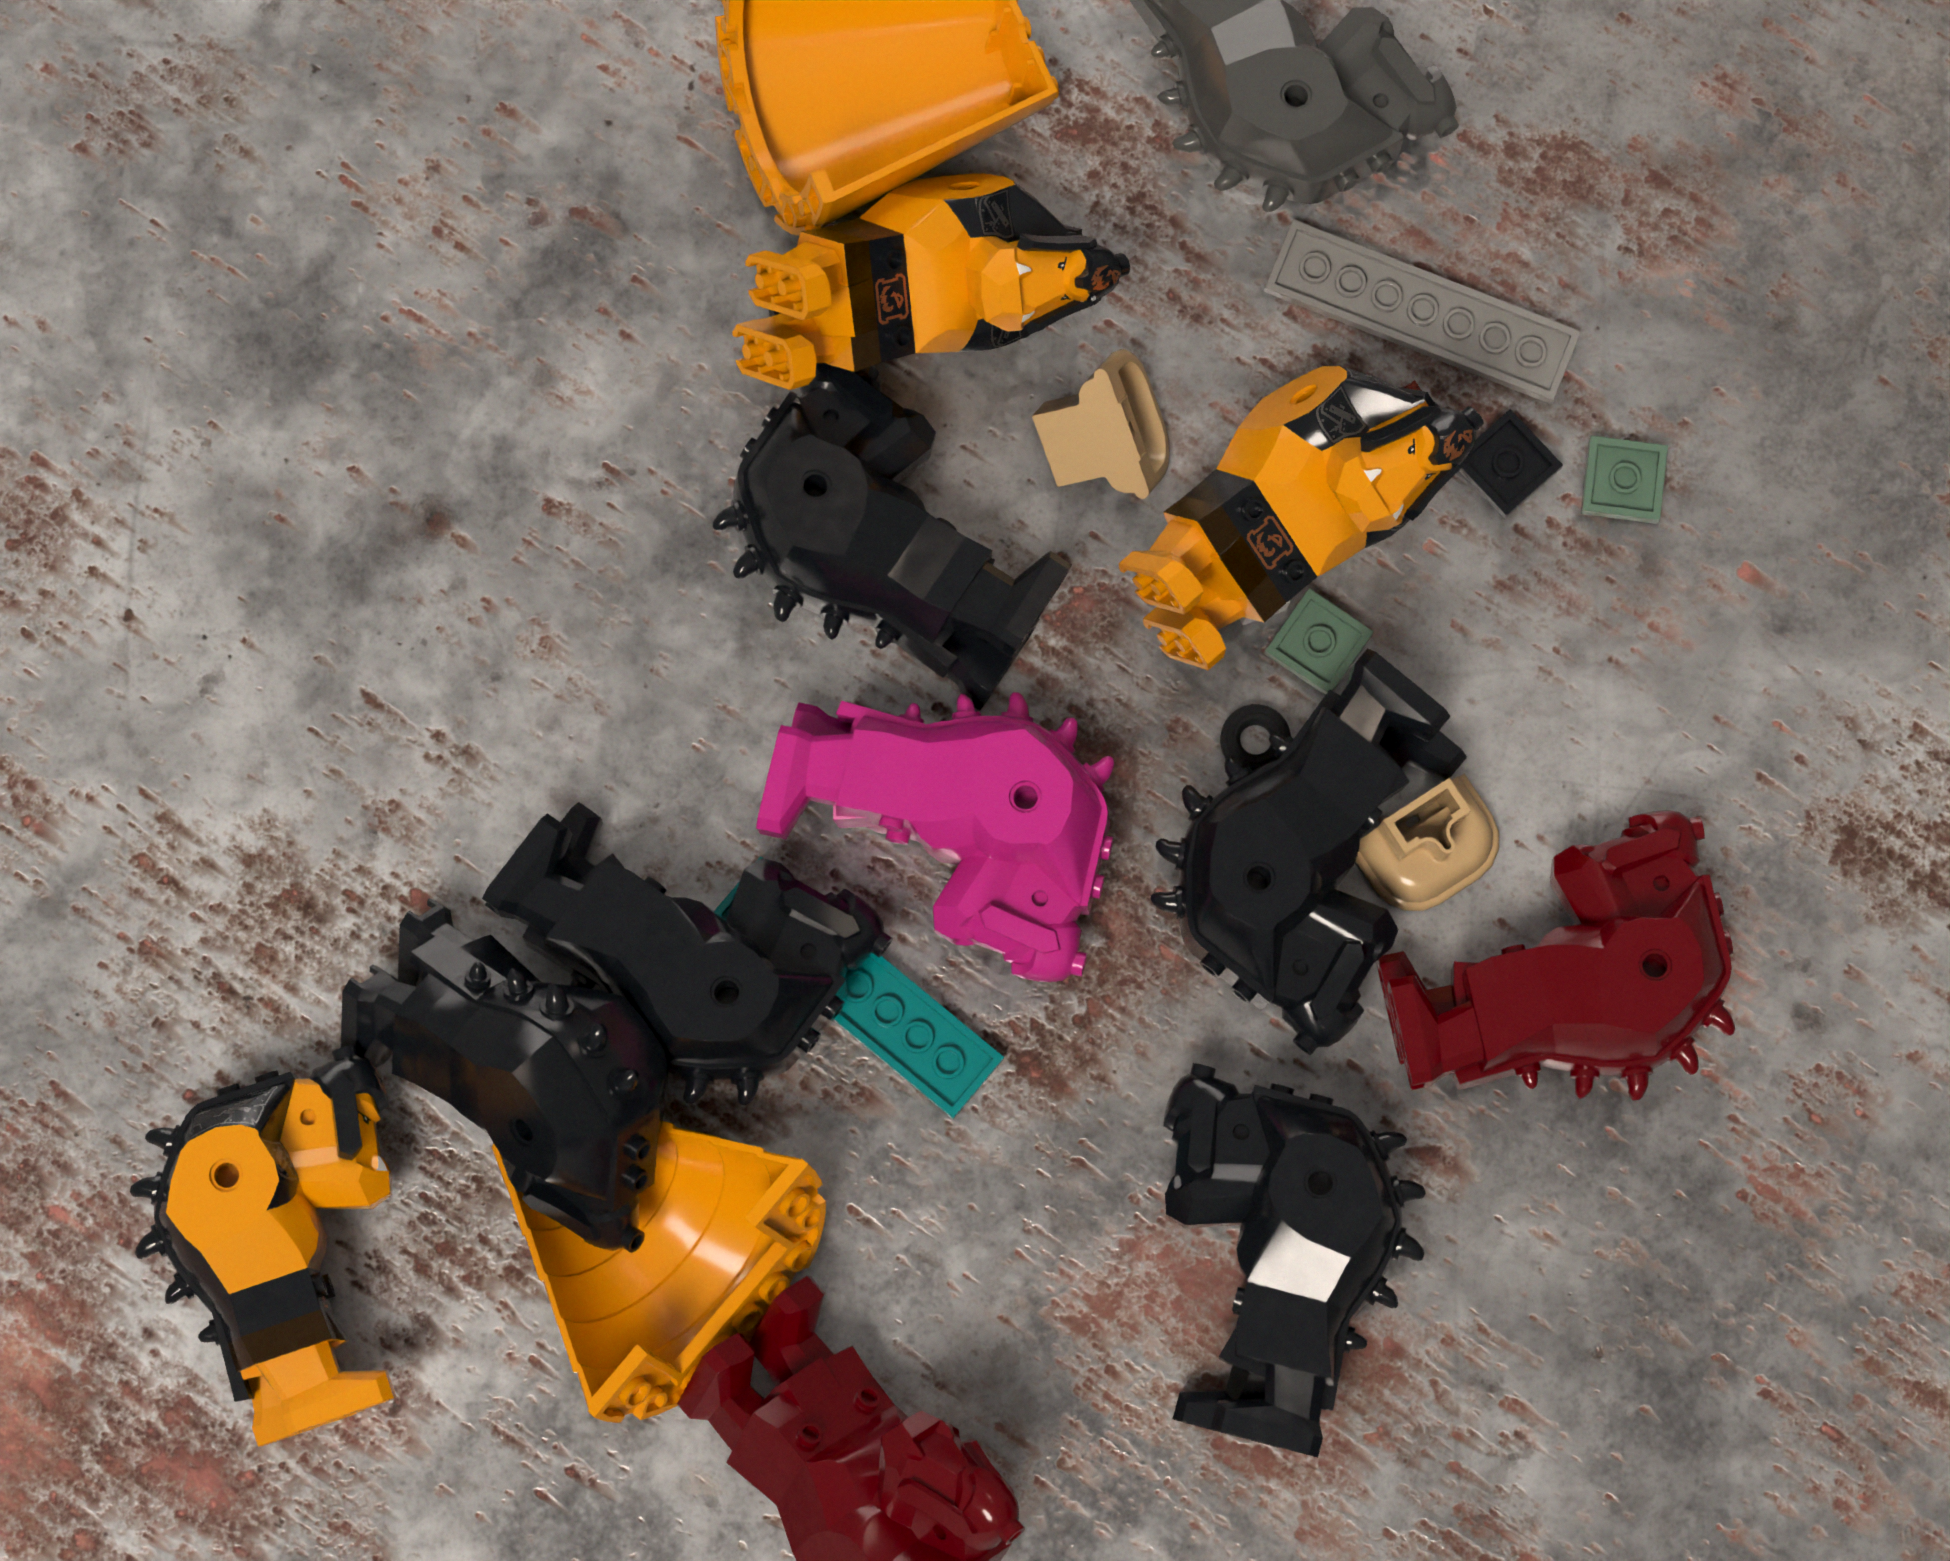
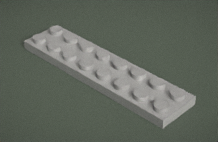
M1295 219L1292 220L1264 289L1265 293L1551 405L1581 331Z

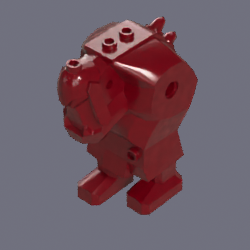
M1670 810L1642 813L1629 817V828L1622 830L1621 837L1595 846L1586 844L1572 845L1555 855L1551 863L1550 885L1575 925L1556 927L1544 935L1540 943L1534 948L1525 949L1524 944L1503 948L1501 949V955L1492 956L1479 963L1454 961L1451 969V985L1427 990L1404 951L1382 955L1376 962L1397 1058L1400 1065L1405 1064L1411 1091L1431 1087L1439 1079L1453 1074L1452 1078L1458 1091L1513 1075L1521 1077L1527 1088L1534 1089L1538 1083V1073L1542 1072L1541 1068L1548 1067L1570 1072V1078L1575 1079V1094L1579 1099L1586 1097L1591 1092L1594 1080H1599L1600 1076H1620L1621 1080L1627 1081L1629 1097L1632 1100H1639L1647 1090L1649 1075L1654 1073L1653 1069L1667 1061L1672 1063L1676 1060L1687 1074L1694 1075L1699 1069L1698 1055L1693 1046L1696 1042L1693 1036L1702 1026L1707 1029L1711 1025L1727 1036H1731L1735 1032L1734 1021L1730 1013L1723 1006L1725 1001L1722 1000L1731 976L1732 965L1730 955L1733 954V944L1729 931L1723 930L1720 916L1724 915L1723 904L1719 892L1714 893L1710 874L1698 876L1695 867L1700 862L1697 840L1705 839L1701 817L1688 818L1681 812Z
M806 1276L784 1289L773 1299L750 1342L741 1333H735L712 1347L702 1357L677 1405L689 1419L709 1421L732 1450L726 1463L777 1506L796 1561H1001L1011 1547V1542L1017 1539L1025 1530V1527L1019 1521V1505L1012 1488L991 1464L977 1440L970 1439L961 1442L959 1429L922 1410L908 1417L892 1402L875 1380L853 1345L835 1354L817 1336L815 1330L826 1293L811 1276ZM754 1356L766 1369L775 1385V1388L765 1398L750 1385Z

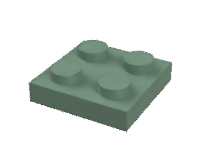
M1591 435L1588 443L1581 514L1658 524L1661 516L1668 445Z
M1309 588L1264 654L1326 695L1329 690H1335L1372 637L1374 631Z

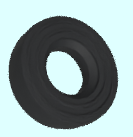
M1260 704L1246 705L1235 710L1225 721L1220 735L1221 750L1225 759L1228 755L1235 756L1244 768L1250 766L1252 771L1279 759L1274 755L1276 751L1272 745L1264 753H1248L1240 742V736L1244 729L1252 725L1264 727L1270 735L1276 733L1286 738L1291 736L1289 726L1283 716L1273 708Z

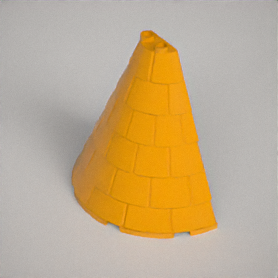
M663 1121L658 1136L654 1184L638 1194L640 1200L638 1229L645 1233L644 1241L640 1248L633 1253L628 1252L624 1248L614 1251L602 1249L585 1242L583 1238L557 1221L531 1209L522 1199L524 1194L517 1192L509 1180L502 1161L503 1157L496 1146L492 1145V1150L509 1192L522 1235L526 1237L538 1278L544 1282L572 1370L578 1374L588 1412L594 1418L605 1422L621 1423L625 1415L632 1413L638 1419L643 1420L678 1406L677 1403L699 1362L712 1347L735 1333H741L750 1342L773 1299L784 1289L791 1286L790 1283L797 1272L810 1267L823 1232L826 1201L818 1194V1188L823 1184L817 1172L802 1158L767 1152L761 1147L678 1128L673 1123Z

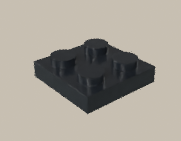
M1509 409L1475 440V445L1469 453V458L1459 471L1505 519L1560 471L1563 464L1518 416Z

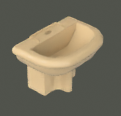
M1119 349L1111 353L1081 386L1078 394L1046 401L1032 415L1057 487L1105 477L1117 491L1135 493L1138 498L1144 499L1162 480L1168 469L1169 441L1159 405L1143 364L1134 353L1126 349Z
M1464 773L1452 780L1449 777L1384 819L1376 829L1360 839V847L1355 862L1373 889L1387 904L1404 911H1424L1440 905L1480 879L1492 867L1499 851V830L1491 812ZM1413 816L1418 817V823L1411 827L1406 826L1405 822Z

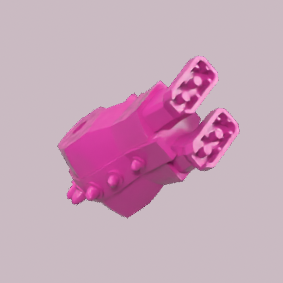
M1013 692L1010 695L1007 712H1001V716H981L980 712L975 711L972 700L965 694H960L957 698V712L952 713V720L924 724V720L921 719L920 707L916 703L910 704L904 714L895 716L841 701L836 712L838 718L826 714L818 706L798 702L792 726L781 725L778 731L757 818L756 829L760 834L786 840L809 802L814 801L833 806V820L839 828L867 827L877 833L886 834L885 840L903 845H908L909 840L918 841L923 845L926 852L939 862L958 865L933 905L934 931L936 934L954 945L970 946L976 944L1003 954L1004 961L1011 963V974L1023 979L1037 982L1063 981L1070 975L1082 977L1087 953L1079 952L1082 929L1076 921L1080 914L1090 915L1093 899H1100L1105 876L1099 874L1102 860H1109L1114 837L1108 836L1110 818L1102 791L1105 790L1103 784L1109 779L1113 771L1114 760L1111 756H1105L1090 766L1087 762L1082 765L1073 755L1076 751L1073 748V744L1077 738L1078 723L1074 718L1065 719L1056 731L1052 729L1048 731L1033 722L1034 719L1029 716L1028 705L1023 695L1018 692Z

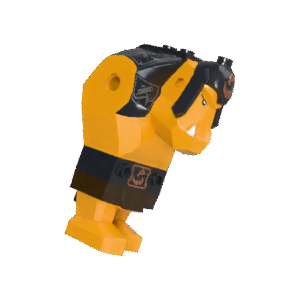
M972 173L913 180L887 193L859 218L823 228L801 231L797 247L783 255L765 250L750 254L747 257L745 266L751 267L756 265L757 274L755 275L757 288L748 290L749 295L756 306L769 309L770 317L736 324L732 335L734 337H744V345L742 346L744 358L737 359L736 364L744 375L792 390L809 385L816 376V363H826L856 372L885 361L915 353L971 352L1003 347L1020 339L1027 338L1030 334L1038 332L1068 315L1097 304L1103 296L1114 290L1121 277L1129 274L1130 263L1125 254H1114L1109 249L1098 245L1095 238L1083 236L1082 229L1062 224L1032 194L1013 180L1004 176Z
M1322 366L1265 396L1238 427L1216 470L1163 512L1167 526L1151 548L1144 551H1132L1118 563L1121 572L1125 573L1129 570L1137 573L1132 578L1134 584L1138 587L1135 593L1146 604L1157 606L1143 618L1145 628L1150 629L1154 626L1162 630L1157 634V638L1162 643L1159 648L1169 658L1209 670L1225 656L1226 647L1218 631L1219 629L1242 617L1265 623L1318 576L1341 564L1364 548L1391 537L1406 525L1409 520L1413 521L1417 518L1436 493L1466 463L1469 453L1475 445L1476 430L1484 424L1482 417L1470 406H1467L1461 412L1459 410L1440 408L1432 400L1428 392L1397 387L1375 376L1342 366Z
M355 1044L332 1051L334 1060L313 1069L310 1078L299 1079L292 1072L279 1075L278 1070L271 1071L255 1077V1084L240 1088L238 1083L217 1090V1097L205 1100L194 1106L185 1116L181 1126L176 1125L174 1129L163 1127L148 1131L145 1136L146 1141L163 1149V1156L167 1157L162 1172L158 1171L154 1177L143 1178L135 1182L130 1188L132 1196L151 1199V1204L154 1205L155 1224L151 1225V1231L140 1240L135 1254L138 1259H144L153 1254L160 1253L162 1257L167 1256L176 1273L173 1274L175 1281L168 1286L165 1292L166 1304H174L186 1296L189 1300L196 1296L212 1313L213 1319L209 1321V1326L200 1331L198 1338L204 1343L215 1342L217 1346L220 1345L234 1401L240 1402L252 1399L254 1408L252 1430L258 1447L355 1415L369 1407L397 1398L387 1370L340 1371L334 1350L350 1339L334 1317V1311L329 1298L335 1297V1291L329 1274L322 1275L320 1271L321 1263L326 1254L327 1234L319 1209H374L392 1195V1173L386 1161L381 1157L376 1123L381 1119L379 1112L389 1106L387 1093L376 1067L368 1058L358 1054Z

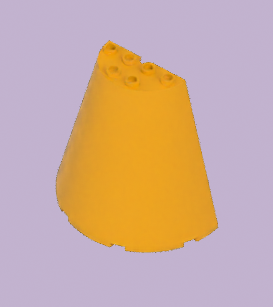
M721 0L724 7V15L715 16L716 41L722 85L728 112L734 111L735 114L738 113L741 123L740 129L735 130V139L743 163L764 207L774 206L779 214L775 215L774 221L783 230L797 236L800 235L801 231L823 228L1047 108L1059 96L1058 82L1054 76L1050 75L1046 67L1043 49L1041 46L1036 45L1035 40H1028L1032 32L1031 24L1027 16H1023L1018 6V0Z

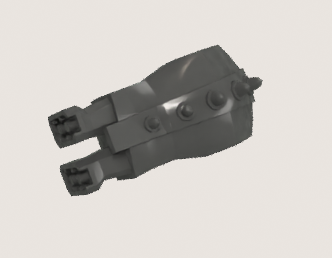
M1129 0L1158 40V43L1151 50V55L1154 58L1167 57L1172 59L1178 67L1179 81L1174 82V88L1162 91L1157 96L1158 100L1166 106L1178 105L1181 111L1185 110L1190 123L1188 132L1173 140L1174 148L1181 152L1205 154L1215 168L1221 172L1214 182L1216 189L1224 191L1240 183L1246 188L1265 195L1262 205L1265 212H1272L1278 209L1285 200L1303 204H1314L1324 201L1339 192L1348 191L1362 179L1371 174H1378L1384 171L1393 162L1397 161L1405 138L1414 141L1435 131L1440 138H1443L1459 127L1454 117L1457 109L1455 98L1442 72L1436 65L1425 67L1423 63L1415 64L1394 36L1393 25L1389 18L1374 7H1353L1318 46L1305 17L1292 5L1283 0Z

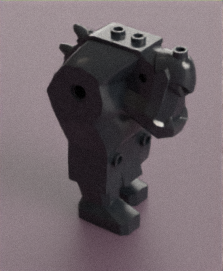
M816 363V376L809 385L800 387L802 395L798 397L796 393L790 391L778 409L773 406L761 424L764 430L757 440L752 437L745 445L740 454V458L743 460L735 479L731 506L721 511L713 521L714 530L723 531L735 528L737 533L743 532L747 546H745V553L737 560L733 574L738 579H743L754 572L759 576L762 575L775 595L774 615L781 622L789 618L794 608L819 614L824 620V632L831 640L838 636L841 626L847 625L848 622L872 626L877 632L875 646L877 648L883 649L890 643L897 644L907 652L919 668L925 665L942 678L946 676L957 684L961 694L968 696L974 703V707L981 711L1030 638L1040 620V615L1064 581L1072 564L1049 551L1015 579L993 566L995 559H992L993 550L962 535L949 521L943 518L936 519L930 515L917 494L900 484L901 481L925 465L931 456L936 431L925 416L915 410L901 407L881 392V385L876 381L879 371L873 366L853 372L826 363Z
M1368 648L1350 669L1348 683L1342 693L1339 695L1329 690L1295 738L1291 736L1286 738L1276 733L1269 736V742L1276 751L1274 755L1279 760L1252 771L1250 766L1244 768L1235 756L1228 755L1224 763L1225 772L1229 778L1225 782L1228 787L1215 797L1209 794L1205 798L1194 787L1186 785L1182 790L1184 806L1190 814L1188 820L1191 823L1185 837H1181L1180 842L1169 841L1164 838L1156 841L1155 846L1156 850L1165 860L1175 865L1174 870H1179V885L1174 886L1173 891L1154 892L1151 895L1152 903L1162 911L1172 913L1176 919H1179L1182 939L1187 949L1201 960L1199 962L1200 965L1209 974L1216 978L1220 976L1231 985V991L1238 998L1248 1004L1251 1002L1260 1010L1269 1003L1281 1008L1282 1019L1297 1033L1293 1042L1308 1055H1312L1318 1047H1329L1340 1041L1358 1022L1364 1012L1362 1006L1357 1002L1361 998L1359 988L1373 963L1392 948L1399 930L1388 909L1336 889L1355 864L1360 847V838L1383 813L1378 806L1402 791L1410 782L1402 771L1405 764L1445 781L1455 773L1467 758L1458 745L1439 731L1451 717L1447 710L1381 655Z
M576 803L561 822L547 813L538 821L488 886L482 897L487 902L485 906L500 917L516 919L527 925L528 927L522 936L526 946L569 972L572 978L570 985L594 988L625 996L646 1021L663 1046L667 1056L668 1072L681 1076V1079L686 1081L683 1099L686 1103L692 1104L700 1099L708 1085L714 1084L715 1080L729 1079L731 1084L737 1085L739 1103L744 1106L751 1103L758 1091L759 1082L764 1080L765 1077L776 1076L786 1072L797 1062L803 1052L809 1053L820 1039L821 1033L819 1031L826 1021H833L840 1013L845 1004L843 999L848 993L847 982L844 978L847 970H857L871 953L880 958L893 940L891 936L884 932V924L878 913L859 896L845 888L837 895L832 892L823 895L794 879L792 873L782 863L764 858L743 870L727 920H724L700 901L686 897H669L664 895L667 890L659 882L649 876L643 880L632 871L625 869L613 853L596 866L590 863L589 858L603 821L600 816L582 803Z
M431 898L427 901V905L431 909L424 914L418 916L408 911L399 928L398 979L380 967L371 965L370 973L374 976L363 983H359L351 978L342 991L341 1047L355 1044L358 1054L368 1058L376 1068L388 1061L393 1051L392 1074L414 1083L448 1102L459 1113L489 1134L503 1157L502 1161L509 1180L517 1192L524 1194L522 1199L531 1209L557 1221L583 1238L585 1242L595 1247L610 1251L624 1248L630 1253L637 1251L645 1238V1233L638 1229L640 1203L638 1194L654 1184L658 1136L663 1123L668 1088L667 1056L655 1034L625 996L585 987L541 982L491 934L474 940L454 928L451 910Z
M1193 1063L1191 1072L1180 1078L1173 1088L1164 1114L1163 1128L1173 1132L1172 1140L1177 1144L1175 1175L1169 1182L1165 1192L1166 1217L1185 1229L1241 1225L1236 1250L1239 1267L1247 1280L1246 1289L1237 1288L1232 1307L1233 1314L1239 1315L1237 1325L1219 1355V1360L1232 1366L1226 1389L1180 1391L1173 1420L1318 1458L1323 1440L1320 1427L1321 1410L1333 1411L1344 1352L1349 1353L1350 1350L1364 1349L1367 1346V1340L1354 1332L1355 1327L1349 1326V1323L1367 1302L1374 1305L1376 1301L1389 1308H1397V1296L1394 1290L1386 1285L1388 1279L1384 1277L1392 1259L1398 1261L1399 1256L1415 1261L1423 1260V1248L1415 1238L1406 1233L1407 1228L1402 1227V1209L1405 1208V1202L1422 1199L1426 1192L1422 1185L1414 1181L1398 1180L1397 1175L1391 1176L1386 1162L1390 1160L1388 1154L1404 1146L1407 1142V1138L1402 1133L1386 1131L1376 1134L1374 1130L1369 1131L1356 1114L1345 1108L1334 1106V1099L1310 1093L1309 1099L1293 1095L1295 1089L1271 1083L1270 1089L1255 1085L1252 1093L1239 1094L1235 1084L1214 1078L1215 1068Z

